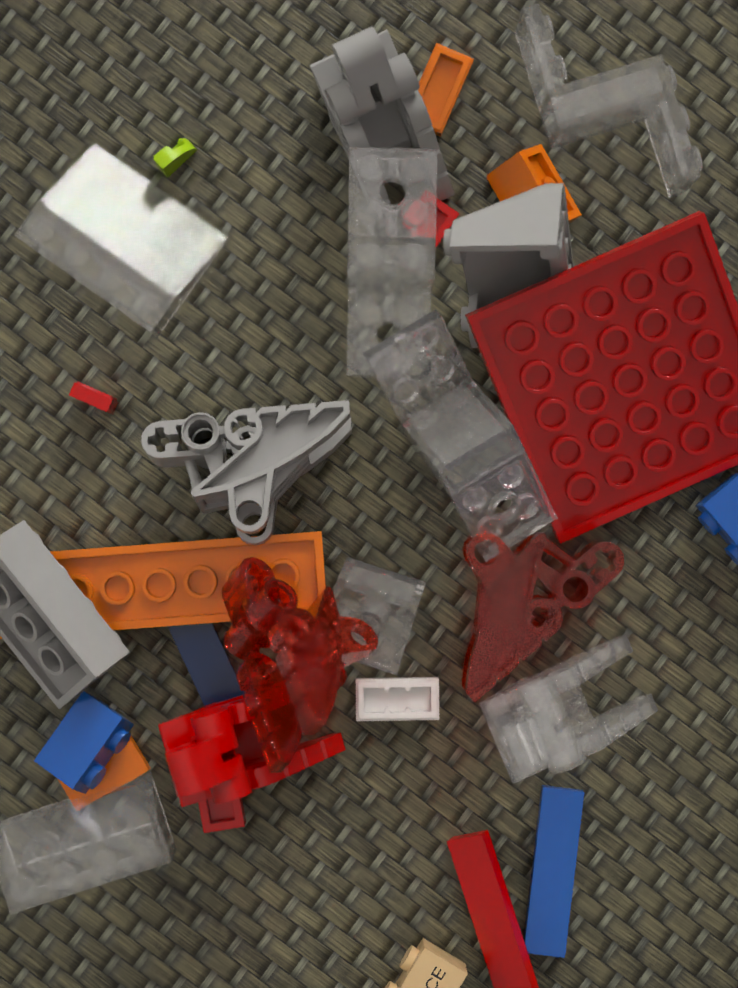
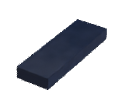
M213 623L168 626L204 706L245 694Z

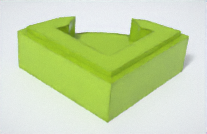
M187 138L178 139V144L171 149L169 146H165L153 156L157 167L167 178L197 151Z

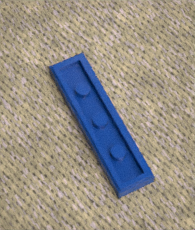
M541 786L524 930V942L528 954L565 958L584 800L583 790Z

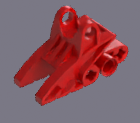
M313 672L228 700L214 702L158 724L165 748V757L181 807L213 798L215 804L227 803L251 794L253 789L276 783L285 777L345 751L341 732L325 735L280 750L271 720L270 712L328 689L324 672Z

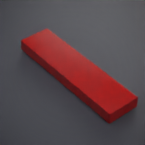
M483 830L450 838L446 842L493 987L539 988L489 831Z

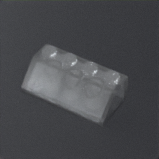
M151 772L140 775L130 782L72 801L66 799L0 821V886L10 915L173 861L177 849Z

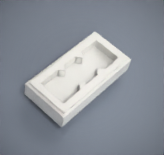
M438 677L356 678V721L439 720Z

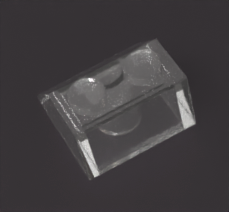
M347 557L337 578L317 650L397 675L426 582Z

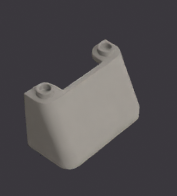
M545 183L455 219L452 223V229H445V256H452L454 264H463L469 293L468 307L461 308V330L468 331L471 348H478L465 314L574 267L564 183Z

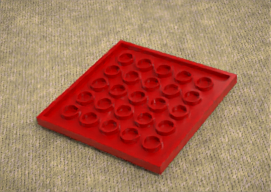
M698 211L465 314L554 535L560 544L738 465V304L705 212Z

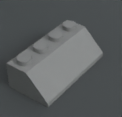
M25 520L0 535V636L57 708L61 709L129 653V650L122 643L120 636L109 627L97 612L93 602L85 597L70 578L68 571L57 562L43 544L41 537L29 527Z

